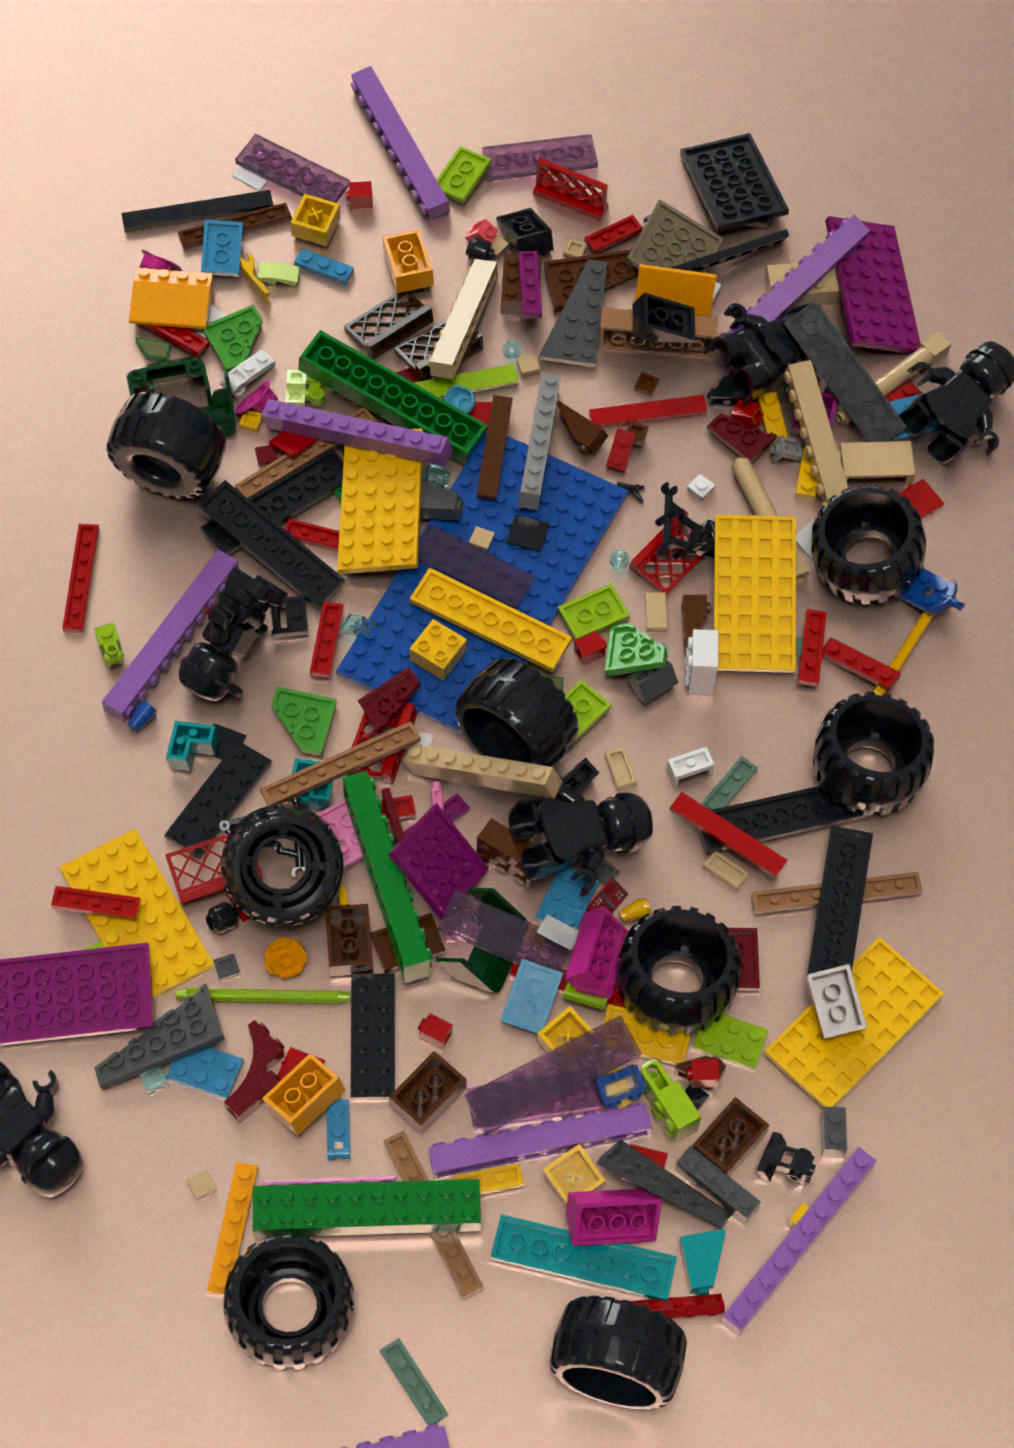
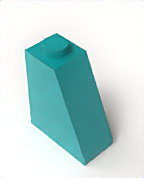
M725 1229L680 1236L679 1247L690 1295L704 1296L710 1294L713 1290L725 1238Z

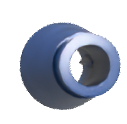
M143 701L137 705L127 725L137 732L155 717L154 713L157 710L148 702Z

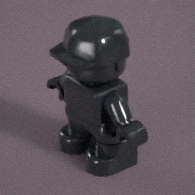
M732 303L723 313L726 317L732 316L735 318L730 329H738L741 325L745 329L734 334L723 333L715 337L703 353L706 355L719 348L727 360L725 367L730 366L734 372L732 374L733 378L737 376L750 390V393L741 403L742 407L756 400L774 378L784 374L788 365L809 360L784 325L785 321L809 304L793 308L786 316H782L779 321L772 320L770 322L762 316L747 314L746 309L739 303ZM784 375L783 383L777 390V393L780 394L783 390L788 393L790 391L789 384L785 383Z
M994 341L984 342L971 350L966 355V360L960 366V370L956 373L946 366L931 368L925 362H918L907 370L909 373L918 371L921 374L922 379L917 382V387L922 386L927 381L940 384L938 388L917 397L898 416L907 427L904 430L914 436L923 434L929 428L931 422L935 420L942 426L940 431L934 434L925 444L927 453L941 464H947L961 454L968 446V439L972 437L975 426H977V431L980 434L975 437L973 444H979L983 439L986 440L988 443L986 450L988 454L999 446V438L992 431L994 415L988 406L993 398L999 394H1004L1014 383V357L1009 350Z
M234 567L225 582V588L219 595L216 607H213L209 612V622L202 633V637L210 642V644L206 642L196 643L187 657L181 660L179 680L182 685L194 695L210 701H218L227 693L235 697H241L243 690L232 683L233 676L238 673V663L232 655L245 656L255 639H260L266 634L268 627L263 623L266 616L265 613L269 609L270 604L280 607L288 593L258 574L254 579Z
M559 776L562 784L554 799L544 797V800H541L537 797L517 800L509 813V829L513 839L517 842L529 840L535 834H544L545 843L527 845L521 853L522 869L525 877L530 881L544 878L548 873L557 872L573 863L583 861L581 869H578L570 878L572 881L576 879L584 881L585 886L580 890V896L583 897L590 892L596 883L595 875L604 864V848L608 851L617 852V854H627L642 848L653 834L652 814L642 797L628 792L617 793L614 797H608L597 806L595 801H586L581 794L569 788L564 790V781Z
M0 1061V1167L6 1163L11 1166L17 1165V1171L21 1175V1180L31 1190L44 1197H54L73 1185L84 1166L82 1155L71 1138L62 1136L55 1130H49L47 1126L55 1114L53 1096L59 1091V1081L52 1070L48 1073L51 1080L48 1085L40 1086L38 1081H32L38 1094L35 1107H33L26 1099L19 1080Z

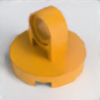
M280 937L270 943L263 955L266 970L271 975H280L281 978L294 977L303 970L302 967L305 962L307 963L305 947L301 942L288 937Z

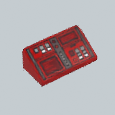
M611 877L589 903L586 912L605 906L613 914L628 896V892Z

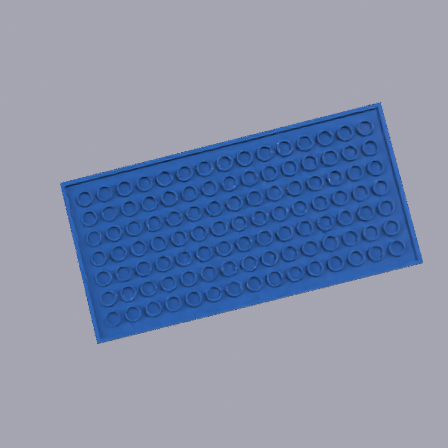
M487 431L450 488L451 491L458 492L461 501L464 502V510L460 513L459 520H430L419 537L418 568L400 569L336 670V675L369 691H373L410 667L421 686L407 702L415 704L419 715L463 736L465 735L460 730L458 720L456 719L455 706L458 698L470 681L495 660L512 658L526 663L530 661L410 603L409 598L429 568L436 570L551 626L558 615V606L565 603L629 493L628 490L548 454L538 510L518 507L529 445L507 436L497 500L477 498ZM516 514L549 523L546 533L547 538L543 542L540 552L506 543L510 532L509 527L512 526ZM476 526L495 532V537L488 552L469 546L470 538ZM432 619L467 639L466 653L444 681L410 661L409 648Z

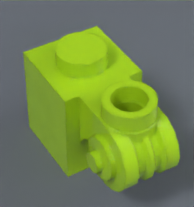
M306 375V384L310 385L309 389H305V400L310 401L311 405L315 407H320L325 403L324 392H334V390Z
M114 622L95 627L96 639L106 664L108 663V666H112L113 664L122 663L124 653L121 649Z

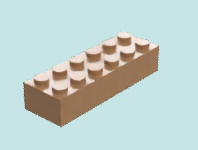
M602 308L599 349L714 358L715 350L706 355L703 352L711 341L717 337L718 317L695 315V342L693 343L648 342L633 337V309Z

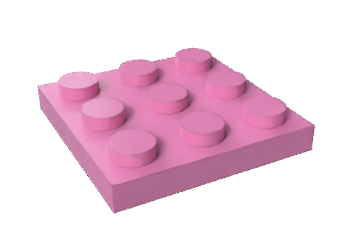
M344 799L317 813L330 825L340 842L343 852L344 869L364 859Z

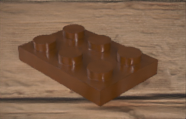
M432 913L419 916V928L424 929L426 935L425 945L426 948L430 947L432 957L445 954L446 950ZM387 928L370 932L384 973L400 969Z

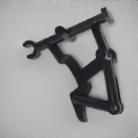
M669 482L664 483L661 486V491L665 494L664 515L655 520V524L659 527L664 524L663 545L656 549V554L662 556L678 546L680 549L673 554V558L677 561L688 555H698L714 559L715 522L708 519L699 525L686 516V511L673 502V495L678 492L677 486L675 485L669 489ZM677 515L679 522H682L691 529L688 541L671 535L672 519Z
M291 798V803L301 807L302 799ZM245 816L229 821L223 820L220 822L219 827L228 834ZM272 840L263 846L275 849L278 855L295 858V867L292 869L293 878H296L298 869L305 871L303 851L295 842V850L284 848L276 840Z

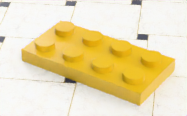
M608 1004L598 1047L605 1049L609 1047L613 1051L676 1066L678 1063L685 1062L691 1035H685L684 1031L678 1032L677 1035H668L667 1030L660 1028L659 1032L650 1029L649 1023L644 1022L641 1024L637 1021L634 1011L629 1012L626 1008Z

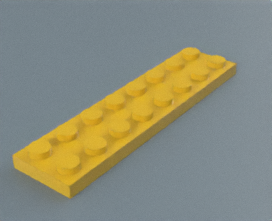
M431 568L427 570L409 598L410 603L552 673L572 642L571 636Z

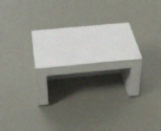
M707 747L668 759L666 772L673 787H677L679 779L706 771L708 776L712 775L714 762Z

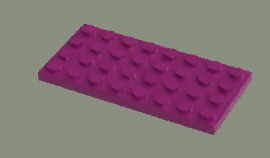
M828 216L825 220L828 234L832 230L837 231L840 228L839 224L845 218ZM861 221L870 230L868 237L835 267L851 346L912 354L920 348L921 342L895 226Z
M149 943L0 959V1046L154 1028Z

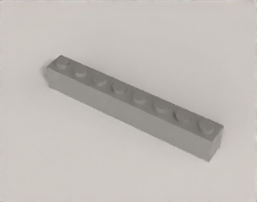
M542 373L518 507L538 510L561 381V376L547 373Z

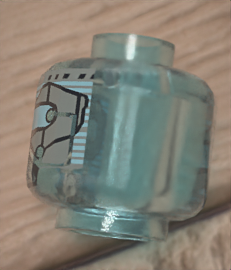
M429 464L426 470L422 469L423 482L442 488L448 487L450 472H447L446 467Z

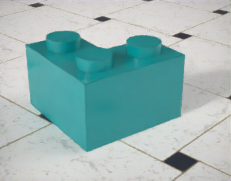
M175 721L166 754V760L170 769L190 771L195 753L215 755L219 741L216 726Z

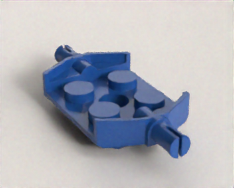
M924 565L919 577H915V583L909 589L903 588V594L899 596V598L932 615H936L951 607L962 611L965 606L964 603L955 599L958 590L957 582L954 580L953 584L924 569ZM927 591H933L931 595H924Z

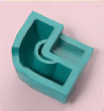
M295 758L292 774L318 763V761ZM333 781L296 798H301L302 804L309 805V809H323L329 804Z

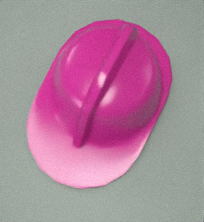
M144 249L141 250L144 256L139 268L182 271L181 267L177 264L153 255Z
M264 381L254 392L243 399L236 407L235 413L241 414L247 410L262 413L268 399L278 401V397L270 389V381Z

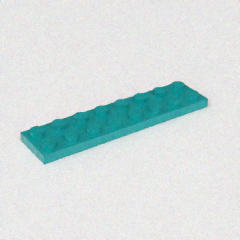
M501 1214L490 1260L643 1297L668 1301L677 1256L623 1243L573 1246L569 1230Z

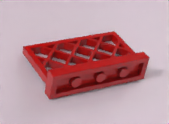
M539 158L537 161L536 186L533 189V195L601 222L609 206V203H606L608 185ZM554 175L558 181H555L551 176ZM569 182H571L575 187L572 188ZM594 187L601 189L602 191L598 192Z
M678 515L672 519L671 535L682 540L689 539L690 535H683V527L685 525L679 522ZM662 529L632 559L628 568L633 573L637 571L657 590L665 592L667 595L704 556L695 555L696 559L694 561H686L685 558H682V561L672 560L671 552H677L680 549L676 547L668 552V560H658L656 549L663 545ZM646 565H655V573H647L643 568ZM658 565H669V574H659ZM672 565H682L683 572L681 574H673ZM659 578H670V586L667 589L660 584Z
M406 702V705L400 709L402 711L400 716L391 720L382 731L391 726L395 729L410 721L414 725L418 715L415 704ZM365 712L352 747L366 740L368 741L370 740L369 738L379 734L376 729L368 734L364 731L365 726L372 723ZM405 749L351 772V774L367 771L369 777L381 779L386 784L393 785ZM381 762L382 769L380 773L371 771V766Z
M230 833L165 854L180 903L225 889L221 872L218 871L221 859L216 869L204 863L209 853L221 858V855L211 850L215 842L221 841L225 843L224 839H227ZM211 844L210 847H209V849L203 847V846H206V845ZM197 848L207 851L202 863L191 858V855ZM190 851L188 856L183 854L185 852ZM181 855L187 858L182 869L173 866L171 857ZM189 860L200 865L195 876L184 871ZM256 860L257 874L259 877H263L258 860ZM202 867L214 872L210 880L203 881L197 878ZM175 870L180 872L178 877L176 875ZM182 873L193 878L190 887L181 889L179 879ZM216 873L221 875L220 877L214 878ZM196 880L201 882L199 884L194 885Z

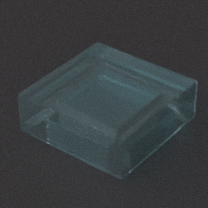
M161 1066L140 1074L148 1095L169 1086Z

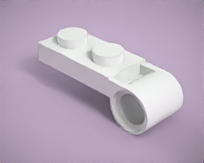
M261 349L229 371L228 376L232 395L235 397L242 395L248 383L275 366V359ZM223 377L221 380V386L225 388V381Z

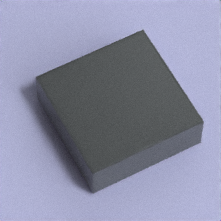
M604 859V864L595 876L600 881V885L604 887L610 878L615 879L620 871Z
M234 953L213 960L220 981L241 975Z

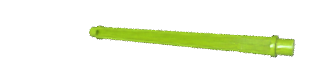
M176 989L175 999H185L189 995L192 997L201 989ZM209 989L213 1001L338 1004L350 1002V992H341V990Z

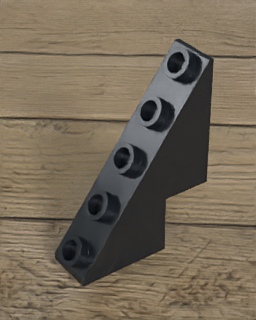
M732 369L730 374L724 376L720 380L719 385L715 389L712 388L707 394L709 407L733 408L739 399L744 400L747 397L748 388L737 376L733 378L732 374L734 372Z

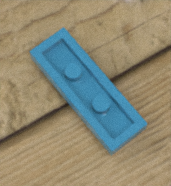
M304 248L301 249L294 261V266L345 286L354 272V267Z

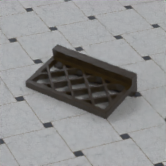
M409 291L396 293L346 324L344 330L367 351L368 356L373 360L434 321L432 308L428 304L423 305ZM403 296L408 298V302H398V300ZM393 307V312L383 311V309ZM397 307H407L406 312H396ZM410 308H419L415 312H409ZM374 316L378 317V320L368 321V318ZM391 317V322L381 321V318ZM395 317H405L399 322H394ZM363 326L362 331H354L353 328ZM366 326L376 327V330L366 331ZM380 327H390L383 332H379ZM364 337H374L368 342L364 341Z
M445 320L393 347V351L416 373V379L419 382L432 377L430 367H428V358L430 356L428 353L433 351L434 346L430 344L431 341H439V336H433V334L444 329ZM479 331L473 333L462 360L483 350V335ZM420 340L428 341L427 345L417 344V342ZM407 348L412 349V352L404 353L401 350ZM415 350H426L425 355L415 354ZM413 359L423 360L417 364L413 363Z

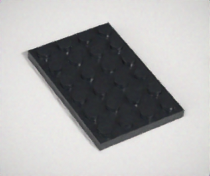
M751 133L680 149L681 158L717 232L788 215L789 208Z

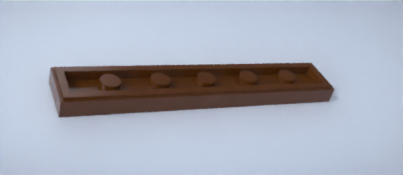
M285 202L218 221L243 222L242 234L289 222L292 220V216ZM204 225L178 231L183 250L203 245Z
M493 395L477 498L497 500L513 397Z

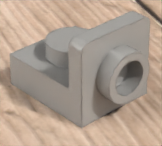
M780 436L770 447L773 462H777L781 457L796 461L803 457L800 440Z

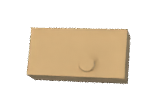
M799 264L767 265L765 273L767 294L772 291L771 287L777 281L782 282L786 278L785 274L791 268L795 270ZM835 268L792 308L812 303L814 300L820 306L842 304Z

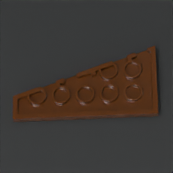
M631 249L544 261L543 266L554 312L564 308L588 259L607 262L604 290L637 276L639 269L625 261Z

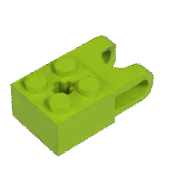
M649 1060L645 1062L641 1069V1077L646 1084V1090L642 1093L652 1107L651 1112L657 1121L660 1120L663 1124L665 1135L668 1139L672 1138L676 1144L698 1131L701 1115L678 1080L673 1082L659 1061ZM648 1068H655L658 1074L652 1071L647 1072Z

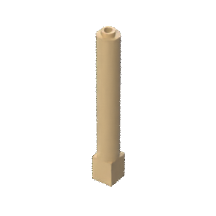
M936 332L922 342L919 349L874 382L886 397L919 373L918 371L907 372L910 367L918 362H925L933 366L948 355L951 343L942 334ZM842 405L835 409V418L839 423L847 425L853 421Z
M743 457L737 458L733 462L731 469L756 516H778L750 460ZM796 551V584L807 581L810 570L800 551Z

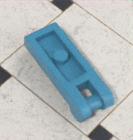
M349 1099L335 1100L327 1108L328 1161H334L335 1158L350 1160ZM334 1145H343V1149H334Z

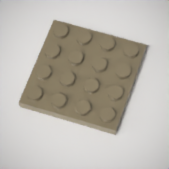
M659 199L625 261L638 269L640 264L670 268L716 253L724 238ZM707 269L698 272L706 273Z

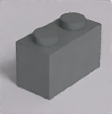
M667 660L666 667L638 671L628 677L634 695L645 704L679 683L672 663Z
M823 1107L820 1115L822 1158H844L847 1152L846 1107Z

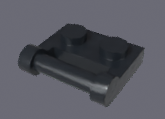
M305 596L286 597L280 607L270 604L269 608L272 612L273 623L271 635L273 639L278 640L283 637L308 635ZM280 607H285L287 628H281Z

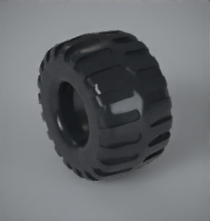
M141 392L131 396L114 420L106 449L108 458L118 471H122L123 476L127 479L134 480L138 486H144L154 493H162L166 497L175 496L178 499L195 498L206 492L218 473L226 449V436L221 426L217 424L212 416H209L203 409L193 405L191 402L161 392Z
M858 485V489L850 490V488L841 491L839 497L836 495L832 496L827 501V506H822L818 511L817 518L812 526V560L822 583L826 587H830L831 592L836 596L844 595L845 600L852 603L855 600H861L862 604L870 605V601L879 600V603H884L892 595L894 598L902 595L903 588L909 589L915 583V577H919L922 571L926 552L925 530L918 510L912 506L911 501L907 497L902 496L900 498L898 491L891 488L889 491H886L881 485H874V488ZM866 537L884 540L893 550L891 557L871 564H858L847 561L846 552L853 543Z
M501 658L490 663L470 681L456 702L455 714L460 730L479 755L553 767L563 758L578 734V718L576 713L573 712L572 703L566 700L565 693L554 685V681L549 677L543 676L541 674L542 671L539 669L531 668L528 663Z
M866 692L864 696H860L858 693L850 695L847 700H840L835 704L834 708L828 711L817 731L812 759L816 780L821 781L820 787L825 794L830 793L832 795L831 799L838 805L840 803L847 805L846 809L851 812H855V809L863 811V815L871 816L873 812H879V815H887L892 809L899 811L917 797L930 775L934 757V737L930 732V726L926 719L921 720V713L915 707L911 709L907 706V701L901 698L899 700L893 699L891 694L875 695V692ZM861 747L873 748L889 758L893 771L879 772L866 769L853 762L847 754Z
M291 804L268 805L245 816L230 832L221 856L222 881L234 905L249 918L262 924L277 927L299 925L317 917L331 904L339 891L344 871L342 848L330 825L316 813ZM287 839L294 841L305 854L306 868L304 875L296 884L289 888L277 889L270 887L257 874L256 860L258 853L265 844L272 840Z
M675 905L671 907V910L666 911L664 907L654 910L652 916L647 913L639 919L638 924H634L630 928L618 955L617 981L620 997L624 998L626 1009L629 1012H635V1019L641 1024L644 1022L649 1023L650 1029L659 1032L660 1028L667 1030L668 1035H677L678 1032L683 1031L685 1035L695 1034L698 1028L702 1031L710 1028L713 1022H719L724 1017L737 994L741 978V954L737 950L738 944L734 936H728L729 929L723 922L716 923L715 916L708 912L704 915L699 913L698 908L690 907L689 910L681 909L680 905ZM682 962L691 966L698 973L702 981L701 988L696 992L671 991L652 981V973L661 964Z
M284 1232L283 1237L279 1238L269 1235L264 1237L263 1243L257 1245L254 1242L247 1247L246 1254L244 1256L239 1255L234 1262L232 1271L227 1276L223 1298L225 1321L236 1343L248 1356L255 1358L258 1363L267 1366V1364L272 1365L278 1370H285L286 1367H294L295 1370L304 1369L306 1364L313 1362L315 1365L321 1362L326 1354H332L337 1349L339 1342L347 1334L355 1304L351 1277L336 1252L333 1253L329 1246L321 1240L316 1242L312 1236L307 1234L295 1237L293 1232ZM284 1282H297L305 1285L313 1292L317 1300V1310L314 1318L306 1327L298 1331L284 1332L275 1329L267 1322L263 1314V1304L267 1294L274 1287Z
M595 1295L582 1296L570 1301L563 1311L554 1332L550 1369L559 1382L571 1390L599 1402L630 1409L650 1410L661 1408L668 1404L675 1394L684 1368L687 1340L684 1331L674 1320L666 1318L664 1314L658 1311L650 1310L647 1306H639L628 1300L623 1299L621 1301L608 1296L604 1298Z

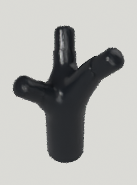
M617 482V486L628 490L641 503L644 502L638 493V490L644 489V485Z

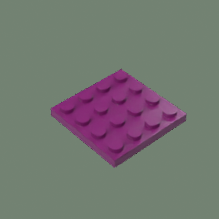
M437 803L429 808L388 853V856L440 920L445 919L468 893V888H473L489 869Z

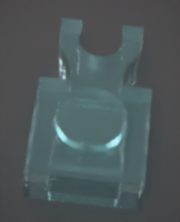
M350 613L340 627V631L351 636L358 637L360 632L365 636H369L371 633L368 628L375 627L377 624L373 619H366L363 615Z

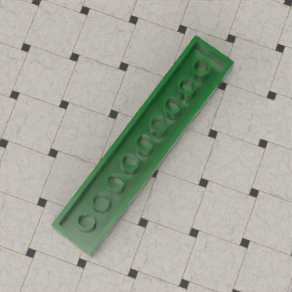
M322 330L316 334L299 357V371L395 426L407 429L422 428L426 433L448 437L453 449L450 457L464 465L486 435L487 425Z
M365 771L343 777V797L403 981L408 983L429 977L433 957L430 947L426 948L425 945L426 935L424 929L419 928V914L417 909H413V896L411 890H407L405 884L407 883V878L388 856V853L395 845L392 833L388 834V821L386 815H382L381 799L375 794V781L373 777L369 778L368 772Z
M480 1179L253 1186L254 1238H264L269 1235L283 1237L284 1232H293L295 1237H301L302 1234L310 1236L481 1231Z

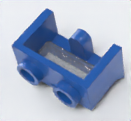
M634 1064L592 1079L601 1104L608 1105L609 1108L621 1104L620 1100L628 1097L629 1100L642 1096L641 1092L646 1090L639 1068Z

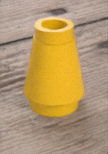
M638 898L620 910L619 913L623 922L638 920L647 913L652 914L646 898Z

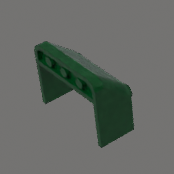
M197 356L136 366L126 372L130 397L134 395L133 389L149 385L150 380H153V384L202 376L208 406L212 405L205 364Z
M223 369L225 388L217 389L213 392L211 397L212 405L200 408L216 420L217 424L223 429L224 435H230L236 430V418L227 369ZM150 380V392L153 393L155 392L153 380Z
M469 887L467 891L480 902L476 910V918L483 927L468 961L464 958L438 957L435 961L459 981L488 992H498L505 982L525 937L528 922L494 888Z

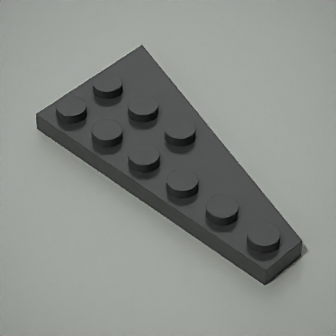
M588 259L538 356L539 360L588 367L596 366L607 262Z
M203 984L200 987L201 990L192 997L191 995L186 997L184 1003L179 1007L169 1010L154 1022V1028L144 1029L145 1032L137 1039L135 1037L128 1042L129 1045L120 1052L115 1051L94 1067L101 1089L225 1040L207 984Z
M621 1139L606 1151L596 1163L641 1186L648 1192L656 1194L702 1217L715 1226L722 1228L732 1216L727 1210Z

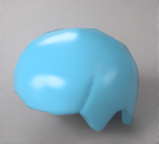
M460 385L449 388L444 396V401L467 414L471 413L475 407L476 398L473 392Z

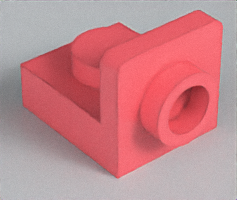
M484 219L472 225L465 239L469 242L473 241L474 238H480L492 243L498 234V230L487 219Z

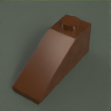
M558 401L557 406L574 439L579 443L578 448L585 453L590 451L596 454L607 439L608 434L600 426Z
M707 595L682 596L684 658L686 657V648L688 647V637H692L693 629L703 630L707 621V615L711 614V602H707Z

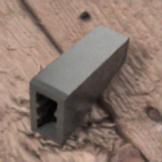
M422 481L420 519L459 520L460 513L464 510V502L461 501L458 492Z

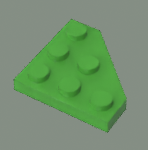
M253 304L207 324L206 329H202L206 339L209 341L223 368L227 369V372L248 359L261 328L262 318Z
M631 623L610 626L604 670L607 676L666 667L667 650L665 646L654 642L650 636L638 631Z
M276 687L271 704L273 711L301 753L322 757L337 705V699Z

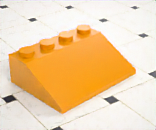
M640 264L635 301L645 292L694 307L695 315L711 316L716 274Z
M136 268L129 323L206 329L214 292L213 273Z

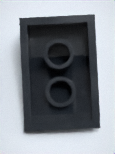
M532 208L496 217L497 223L513 254H518V251H537L538 255H544L554 250L552 230Z
M645 292L632 304L633 337L648 342H695L694 307Z

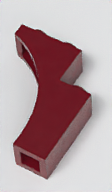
M255 1020L248 1025L249 1034L253 1042V1057L250 1069L242 1084L224 1101L225 1109L239 1124L264 1104L262 1098L279 1083L278 1076L271 1069L285 1057L284 1045L277 1038L273 1039L269 1035L270 1031L263 1023L259 1025Z

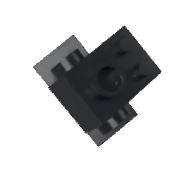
M773 1131L757 1167V1172L761 1179L770 1182L774 1172L781 1171L788 1173V1178L799 1182L801 1186L805 1182L810 1183L816 1165L813 1164L815 1156L805 1148L796 1149L786 1146L787 1143L782 1134ZM782 1156L793 1157L791 1164L780 1162Z

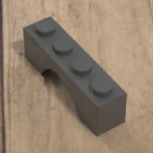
M691 1145L676 1162V1172L691 1184L700 1185L711 1192L723 1204L725 1209L732 1214V1217L745 1226L758 1211L761 1201Z

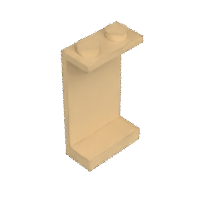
M911 441L840 443L838 454L846 482L848 478L904 477V485L913 484L915 469Z

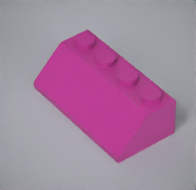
M605 906L584 912L565 979L579 992L610 999L617 979L618 955L628 930Z
M644 1188L569 1192L566 1217L571 1244L579 1246L656 1241L662 1199Z

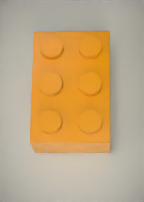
M419 229L382 237L384 255L397 293L434 286L433 268Z
M310 1053L262 1099L268 1110L298 1136L346 1090L340 1078Z

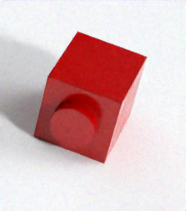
M371 181L349 182V190H346V202L350 201V209L373 208Z
M739 399L731 410V417L742 421V424L750 427H758L764 417L760 403L751 402L742 407L741 403L744 400Z
M597 631L574 641V652L583 666L605 657L607 644L605 639L598 635Z
M429 1013L427 1019L423 1018L418 1026L419 1039L443 1050L453 1033V1024Z
M718 1058L691 1059L690 1067L686 1068L687 1080H691V1088L718 1087L720 1080Z

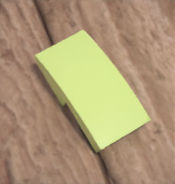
M260 262L257 279L275 285L278 281L295 287L298 282L299 267L283 263Z
M288 370L285 403L305 407L306 374L299 370Z

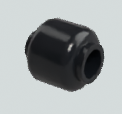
M474 238L473 241H469L466 249L469 261L474 262L475 259L493 260L495 250L492 249L490 241L480 238Z
M228 902L220 903L208 910V915H206L207 925L210 930L217 933L231 930L237 925L239 912L235 906L232 907Z

